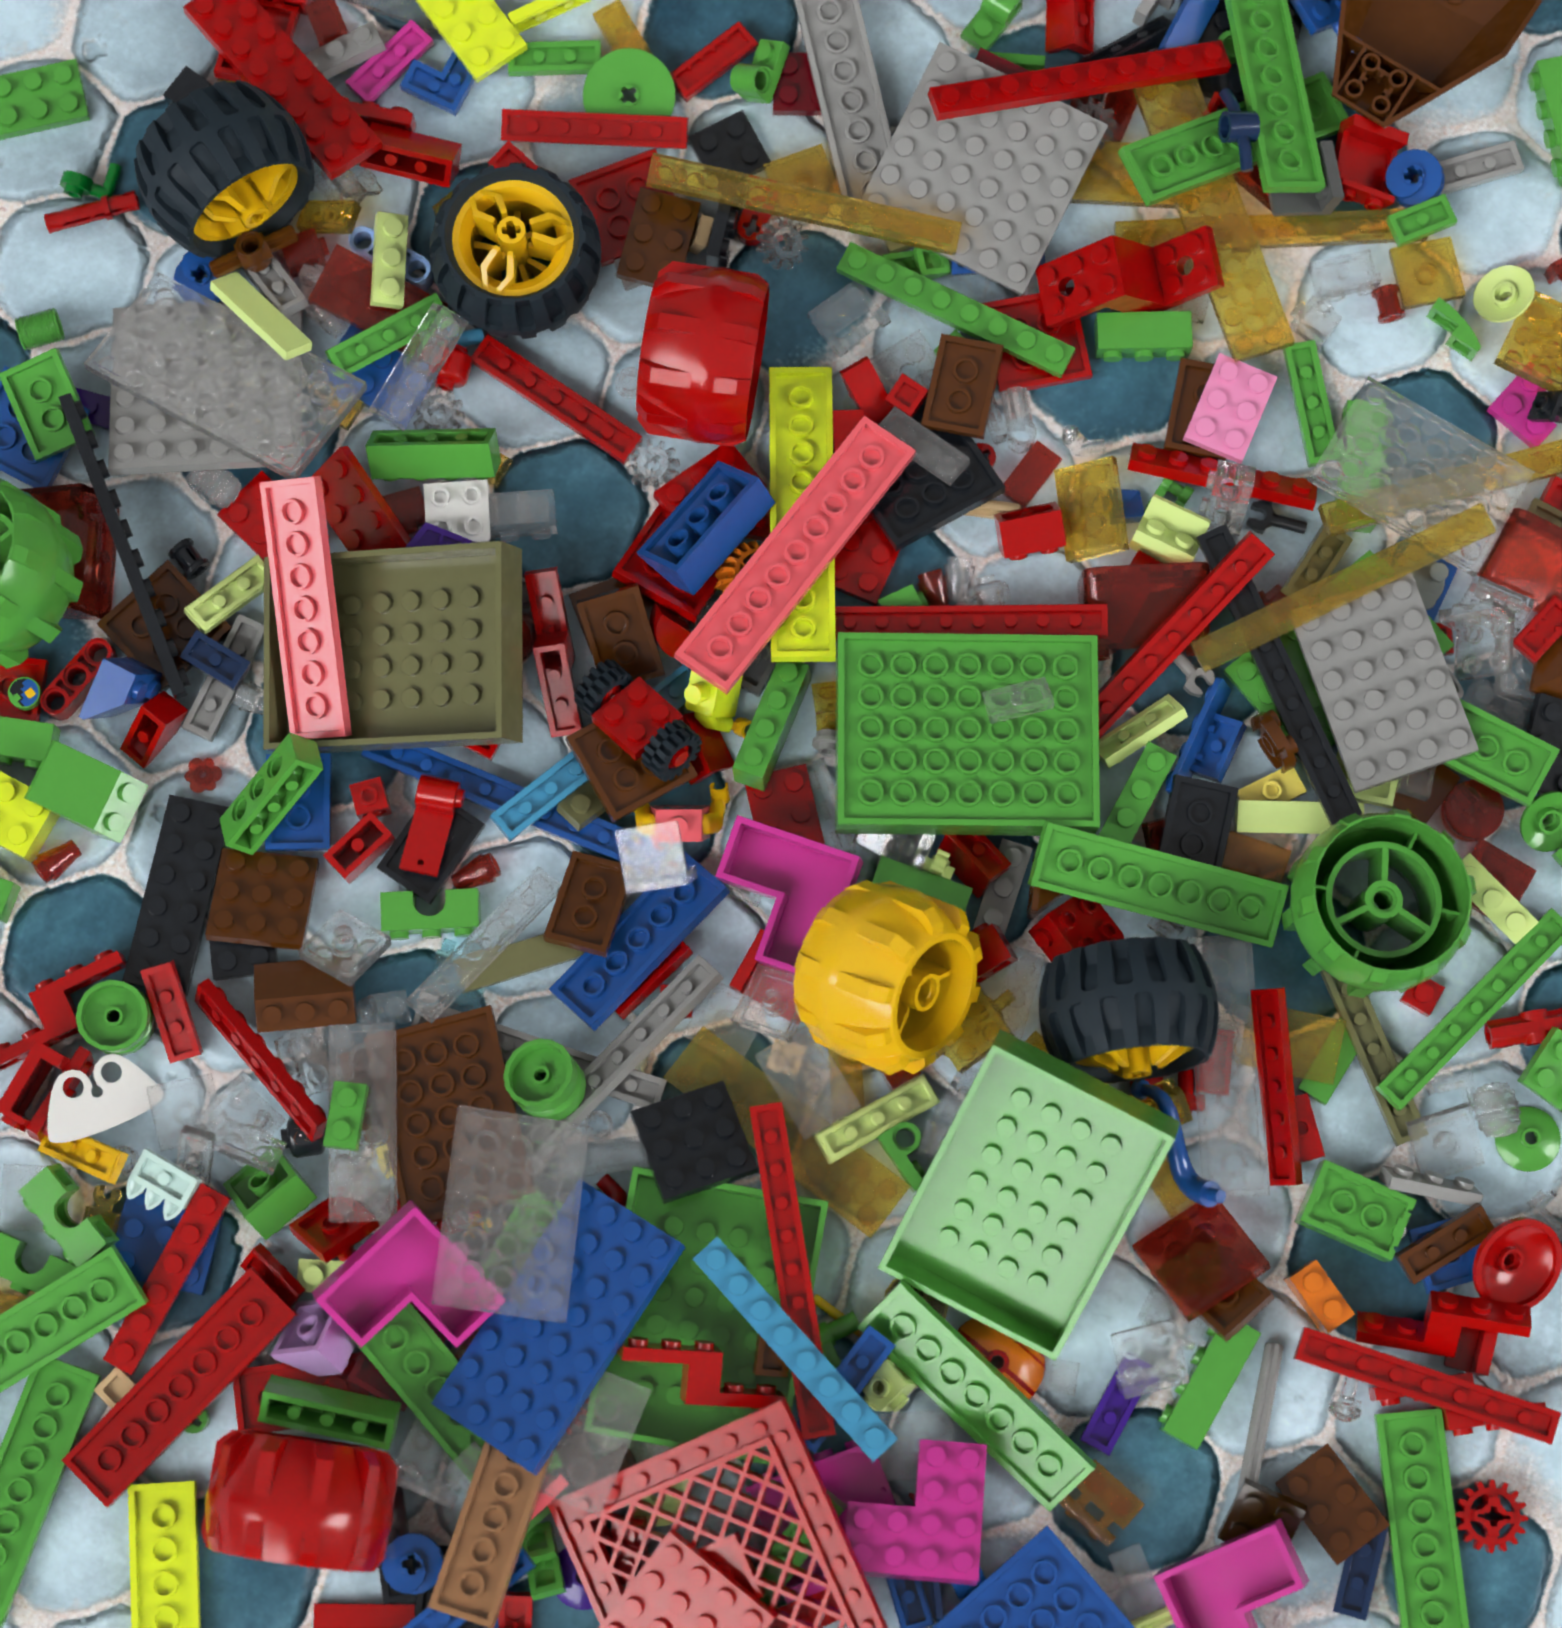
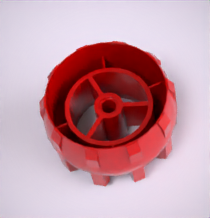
M672 261L658 272V277L654 281L645 320L636 391L637 420L647 434L730 447L746 441L757 393L769 305V283L759 274L737 271L726 267H710Z
M231 1430L216 1442L210 1483L205 1496V1512L201 1534L207 1548L219 1553L311 1568L374 1572L386 1557L389 1533L393 1523V1507L400 1467L389 1452L373 1447L265 1431Z

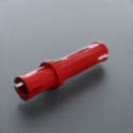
M135 190L112 197L105 195L100 197L101 200L44 214L47 230L51 234L105 218L112 220L116 215L140 210L137 193Z

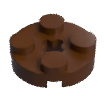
M1271 709L1252 717L1250 720L1252 730L1254 732L1259 729L1261 738L1257 741L1270 763L1276 769L1282 766L1281 773L1283 774L1296 767L1297 758L1295 753L1299 752V748L1291 735L1285 736L1281 730V721L1276 712Z

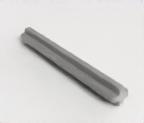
M1266 1342L1264 1346L1237 1493L1245 1478L1256 1483L1259 1480L1283 1353V1345L1278 1343Z

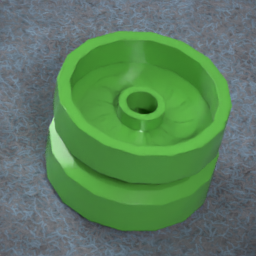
M107 980L96 983L84 993L78 1003L76 1022L80 1034L87 1043L106 1054L124 1056L135 1053L147 1044L154 1033L156 1019L149 999L143 992L125 981ZM119 1012V1020L112 1023V1017H117L116 1013Z
M535 1039L524 1043L512 1053L506 1062L503 1075L505 1089L526 1115L538 1122L552 1123L565 1119L578 1108L584 1099L586 1080L583 1070L563 1045L551 1039Z

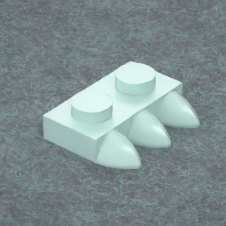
M144 1149L128 1178L126 1193L128 1199L139 1196L147 1188L145 1193V1206L147 1210L157 1207L165 1199L163 1215L164 1219L168 1221L178 1216L183 1209H187L203 1180L154 1151Z

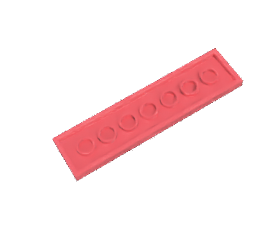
M321 476L259 482L289 732L307 739L352 735Z

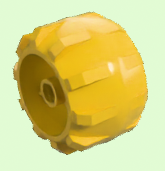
M868 880L846 887L844 891L835 896L825 907H822L805 936L794 967L793 1000L800 1020L809 1028V1032L816 1043L837 1052L849 1060L860 1062L888 1075H892L900 1070H905L912 1074L924 1070L935 1062L937 1051L945 1045L951 1046L956 1043L964 1031L961 1025L970 1005L977 1002L981 989L980 984L976 982L977 963L983 959L979 935L969 931L970 926L966 912L957 906L928 896L917 889L905 887L892 881L873 883Z

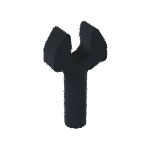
M1260 500L1253 502L1250 506L1251 510L1262 512L1265 516L1264 520L1248 518L1246 524L1256 533L1263 534L1271 526L1300 534L1305 533L1307 522L1276 514L1270 501Z

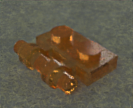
M1093 1459L1097 1464L1095 1469L1076 1486L1082 1494L1076 1500L1068 1494L1059 1504L1066 1510L1065 1514L1070 1519H1077L1089 1530L1087 1534L1094 1540L1099 1539L1108 1547L1116 1537L1107 1530V1527L1114 1522L1124 1530L1145 1504L1097 1460ZM1090 1501L1104 1513L1099 1520H1096L1084 1509Z

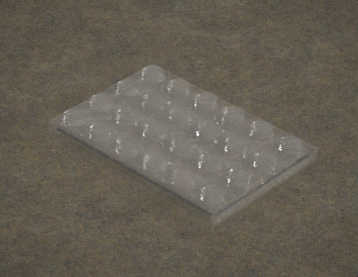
M1368 376L1307 481L1474 577L1535 471Z
M464 1105L457 1107L431 1304L565 1323L567 1321L589 1125Z

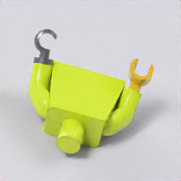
M766 644L764 648L767 649V652L763 657L765 660L771 655V648ZM691 670L689 684L684 691L685 708L694 712L695 718L703 727L727 733L733 730L736 735L745 738L747 733H744V729L752 722L744 717H739L735 721L732 718L736 716L743 675L729 693L725 694Z

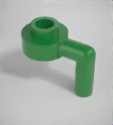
M110 163L103 186L94 183L92 179L81 173L64 171L60 186L64 188L65 194L81 199L83 195H92L98 198L105 195L112 197L122 167L118 164Z

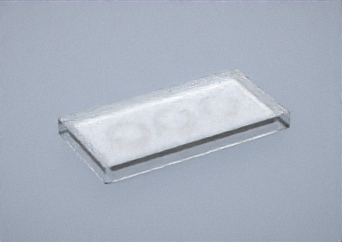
M605 1371L555 1447L545 1470L539 1492L600 1517L652 1390Z

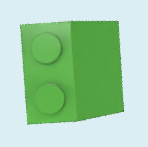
M274 1142L222 1184L244 1218L265 1240L280 1231L286 1223L298 1213L304 1211L317 1199V1196Z

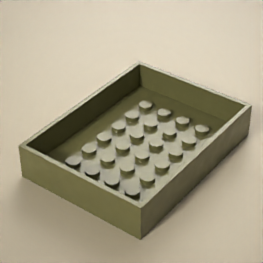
M503 541L330 553L352 735L309 739L317 742L319 753L523 743L521 548ZM264 557L263 750L274 752L288 735L289 724L269 559Z

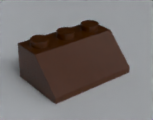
M352 955L254 964V1003L257 1033L356 1024L358 1013Z

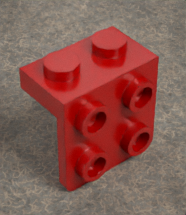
M1077 897L1070 898L1052 910L1028 931L1051 962L1057 955L1067 953L1071 949L1080 946L1084 947L1107 940L1124 939V934L1100 903Z

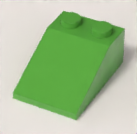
M52 740L24 798L106 840L121 843L149 785L56 740Z

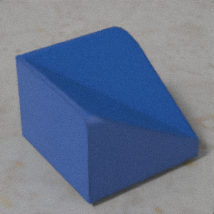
M1126 489L1109 490L1108 502L1111 525L1140 522L1144 515L1140 491Z

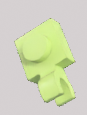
M938 849L937 854L933 855L932 858L925 856L920 867L921 870L951 880L955 868L950 866L951 862L948 860L951 853Z

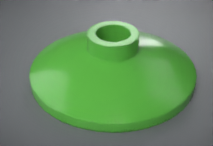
M1550 791L1539 795L1533 800L1529 808H1525L1521 816V836L1525 843L1537 851L1550 852L1562 847V792Z
M1529 1106L1513 1109L1506 1113L1497 1125L1495 1131L1496 1149L1504 1162L1516 1170L1524 1172L1541 1170L1547 1167L1559 1152L1561 1138L1558 1126L1553 1118L1541 1109ZM1527 1132L1535 1135L1536 1140L1534 1144H1529L1525 1140Z

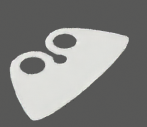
M117 1054L103 1056L94 1066L93 1075L95 1082L103 1090L100 1097L92 1095V1084L85 1073L80 1070L65 1071L57 1077L51 1091L48 1110V1139L52 1143H65L115 1127L154 1107L163 1099L164 1092L143 1070L130 1060ZM115 1062L120 1066L122 1074L118 1081L110 1083L103 1079L101 1069L104 1064ZM69 1077H76L83 1083V1092L76 1098H70L63 1092V1083Z

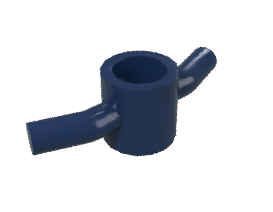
M1224 88L1220 92V97L1228 111H1223L1219 118V137L1223 143H1237L1241 172L1253 171V159L1250 143H1255L1259 137L1260 119L1255 111H1241L1240 105L1231 89Z

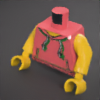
M715 782L710 784V805L647 804L634 811L638 831L643 834H649V837L656 842H702L710 838V834L718 833L723 826L725 804L730 801L728 783L725 782V787L722 789H715Z

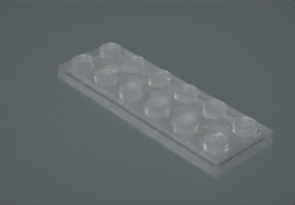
M394 1022L329 1025V1108L334 1080L367 1084L369 1086L358 1152L329 1148V1221L331 1223L389 1220L397 1213L396 1024Z

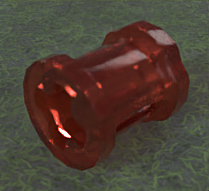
M1398 284L1380 286L1371 292L1372 298L1377 301L1380 314L1377 319L1381 324L1395 322L1406 316L1405 310L1400 307L1397 295L1400 290Z

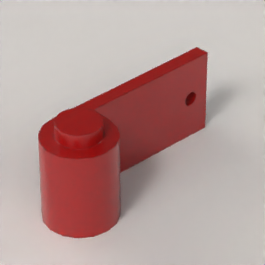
M427 774L421 775L415 796L416 808L399 869L438 877L456 808L461 809L465 799L466 790L461 789V782Z

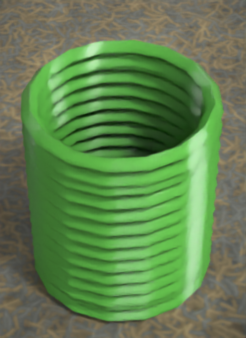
M55 308L15 318L18 337L23 349L26 351L27 349L30 350V348L33 349L64 340L63 328Z

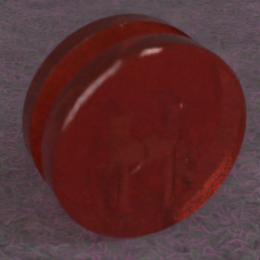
M1475 780L1464 781L1456 785L1442 802L1441 820L1445 829L1456 839L1464 842H1478L1486 839L1499 828L1504 817V803L1500 794Z

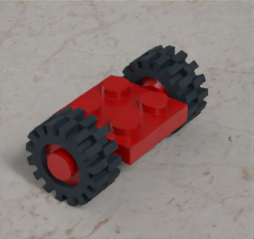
M606 659L604 663L602 661L597 663L596 669L592 667L589 670L590 674L583 676V683L578 684L576 687L579 691L574 693L575 703L592 718V722L635 761L642 757V763L664 782H667L668 779L670 781L673 780L675 775L680 776L684 768L687 770L691 766L689 762L694 761L697 757L695 753L700 752L701 737L684 723L683 715L641 677L633 680V677L615 660Z

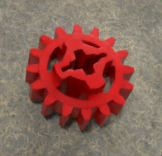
M1493 1479L1487 1480L1486 1487H1484L1481 1481H1475L1474 1491L1465 1487L1463 1491L1467 1496L1466 1499L1457 1498L1455 1501L1458 1505L1462 1506L1461 1511H1455V1517L1461 1518V1522L1457 1524V1530L1466 1531L1462 1540L1469 1542L1473 1539V1549L1480 1550L1483 1544H1485L1487 1553H1493L1495 1545H1497L1500 1551H1507V1541L1517 1545L1518 1541L1514 1535L1516 1533L1525 1534L1526 1530L1519 1526L1520 1521L1528 1520V1516L1520 1515V1510L1526 1507V1504L1515 1501L1519 1492L1513 1490L1507 1493L1508 1484L1505 1482H1501L1498 1488H1496V1483ZM1483 1495L1481 1503L1475 1509H1471L1473 1502ZM1500 1497L1507 1502L1511 1511H1506L1500 1504ZM1491 1510V1512L1497 1515H1503V1518L1489 1521L1477 1515L1488 1513ZM1470 1521H1475L1481 1528V1535L1483 1537L1475 1532ZM1507 1523H1510V1526L1507 1529V1531L1503 1535L1498 1537L1500 1535V1529L1503 1528Z

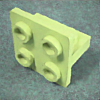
M1154 494L1133 535L1129 548L1135 551L1140 550L1166 566L1181 573H1186L1199 548L1196 538L1207 532L1211 521Z

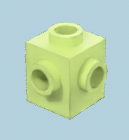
M886 1359L862 1390L865 1394L863 1398L874 1411L897 1412L909 1401L907 1396L917 1385L896 1364Z

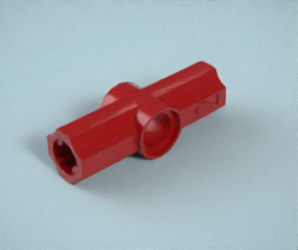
M1547 1008L1519 1013L1518 1016L1487 1021L1484 1024V1035L1489 1049L1505 1048L1524 1044V1046L1541 1044L1552 1027L1562 1030V1008L1547 1011Z

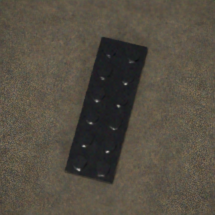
M169 794L122 981L131 985L145 987L140 973L142 969L174 960L184 994L188 996L215 888L222 848H225L219 819L229 807Z

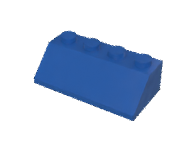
M717 461L636 553L673 586L695 595L776 502L758 477Z

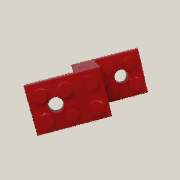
M1207 225L1154 247L1111 235L1044 263L1036 269L1046 325L1050 328L1059 327L1105 307L1121 312L1165 311L1225 287L1213 229ZM1191 258L1194 265L1191 272L1186 275L1184 265ZM1073 279L1074 289L1070 295H1067L1066 285Z

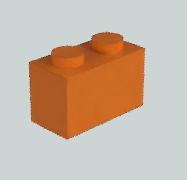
M1316 1259L1309 1261L1284 1279L1320 1332L1330 1333L1355 1315Z

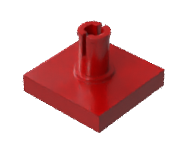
M342 1188L290 1223L289 1227L292 1234L326 1264L335 1257L339 1258L340 1261H346L356 1251L353 1245L378 1229L380 1225L377 1218Z

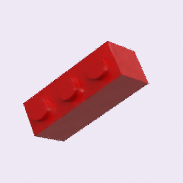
M375 122L370 124L369 127L382 140L383 148L360 162V167L450 188L459 172L461 143Z

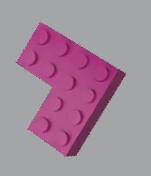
M737 815L715 877L721 882L775 900L755 960L760 964L795 975L794 967L797 955L800 952L806 934L814 922V918L822 907H825L835 896L844 891L846 887L856 884L863 860L860 856Z
M409 1200L312 1292L315 1301L361 1348L410 1301L456 1348L506 1302L501 1293L412 1200Z
M920 1439L918 1444L914 1507L848 1501L845 1533L865 1576L977 1585L979 1581L987 1444Z
M1281 1518L1165 1567L1154 1575L1155 1582L1177 1628H1258L1251 1610L1303 1589L1310 1581Z

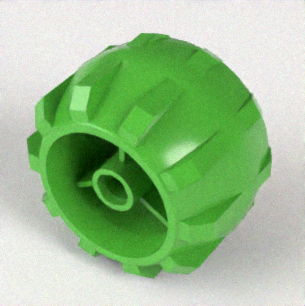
M1 478L0 665L8 669L20 665L29 658V648L42 640L51 643L62 631L58 623L63 617L69 602H77L81 593L83 582L74 577V565L81 561L83 547L79 536L61 525L59 514L40 503L29 493L18 489Z
M1394 808L1388 813H1367L1363 815L1353 813L1318 835L1303 855L1292 865L1286 877L1292 883L1290 908L1281 915L1283 929L1285 931H1296L1300 942L1309 954V957L1302 966L1312 976L1324 970L1337 980L1347 984V995L1360 998L1366 997L1373 991H1399L1403 993L1429 980L1441 971L1458 949L1466 944L1472 932L1468 924L1472 912V896L1477 893L1474 877L1468 875L1462 859L1453 847L1455 841L1444 830L1439 833L1426 823L1412 818L1409 811ZM1358 860H1368V887L1350 901L1347 914L1337 918L1333 908L1332 892L1338 872L1345 864ZM1388 867L1398 873L1412 890L1418 906L1419 919L1402 908V892L1396 884L1388 881ZM1351 923L1353 927L1360 931L1370 932L1386 924L1411 942L1406 948L1395 951L1374 950L1356 942L1341 926Z

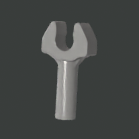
M1183 653L1173 661L1186 675V683L1183 689L1188 694L1199 698L1203 695L1202 690L1195 683L1196 678H1203L1209 686L1213 685L1215 677L1208 665L1202 668L1195 667Z

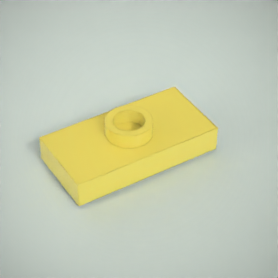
M1295 768L1284 774L1279 769L1239 789L1237 800L1291 801L1305 794L1307 790Z

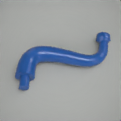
M1137 1079L1132 1083L1130 1089L1134 1098L1142 1100L1149 1097L1157 1104L1161 1112L1180 1121L1176 1106L1164 1090L1150 1085L1148 1081L1143 1079ZM1180 1122L1176 1139L1167 1154L1170 1171L1177 1187L1187 1198L1205 1207L1210 1208L1214 1207L1217 1203H1223L1226 1199V1193L1221 1190L1218 1183L1201 1178L1194 1170L1188 1155Z

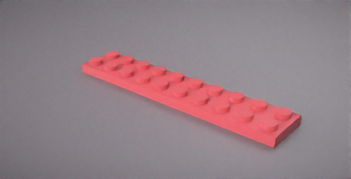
M863 416L674 653V658L719 690L728 694L915 457L916 450L866 416Z

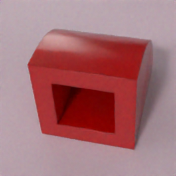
M654 604L650 613V625L653 635L660 648L667 655L674 658V653L690 635L691 630L686 621L660 604Z

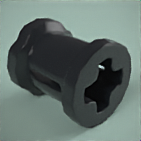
M191 538L181 540L168 553L170 559H175L185 571L184 576L187 580L197 578L210 565L208 559H203L193 547L194 542Z

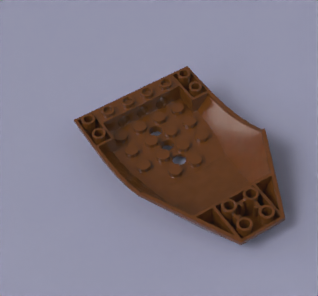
M1341 0L1331 96L1385 129L1505 58L1543 0Z

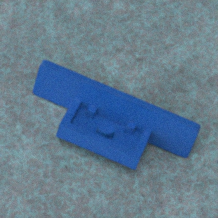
M1216 677L1213 685H1210L1205 693V703L1200 713L1193 719L1190 736L1187 742H1184L1180 748L1179 760L1174 770L1167 776L1165 790L1168 794H1170L1173 775L1175 774L1191 778L1193 775H1197L1218 783L1223 781L1247 728L1242 721L1220 715L1231 692V688L1223 678Z

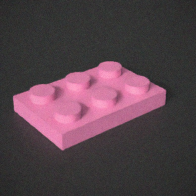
M1219 353L1183 441L1241 464L1278 377Z

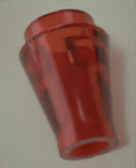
M942 569L917 575L919 583L916 585L924 594L928 606L949 605L947 575H943Z
M69 840L62 845L36 855L37 859L31 862L41 879L47 884L51 880L56 881L77 858L82 856V853L72 840Z
M491 852L485 855L480 853L458 872L452 874L451 879L456 889L473 888L496 882V878L501 876V870Z

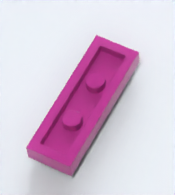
M412 19L384 44L387 50L371 57L345 81L346 86L360 100L374 102L409 69L414 59L418 60L434 45L433 39Z

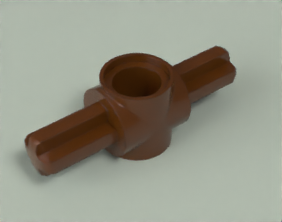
M292 225L283 227L266 236H263L262 232H244L237 238L236 244L233 245L234 251L209 262L210 270L215 278L222 277L241 267H244L245 271H263L270 265L271 259L274 258L272 253L297 242L298 235Z

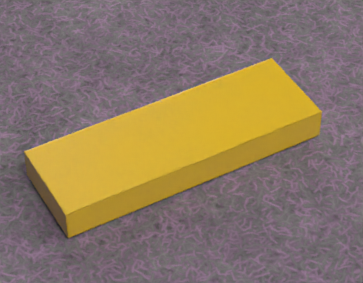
M45 1135L37 1149L39 1152L114 1185L129 1154L90 1137L65 1143H52L49 1141L48 1136Z

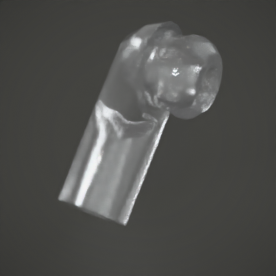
M1072 424L1062 429V442L1074 455L1091 456L1105 454L1104 439L1087 440L1078 427Z

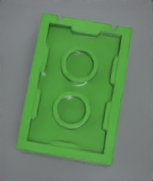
M1325 1159L1318 1163L1294 1222L1382 1262H1389L1393 1260L1396 1252L1393 1248L1398 1247L1400 1240L1406 1234V1225L1411 1216L1409 1212L1413 1211L1417 1200Z

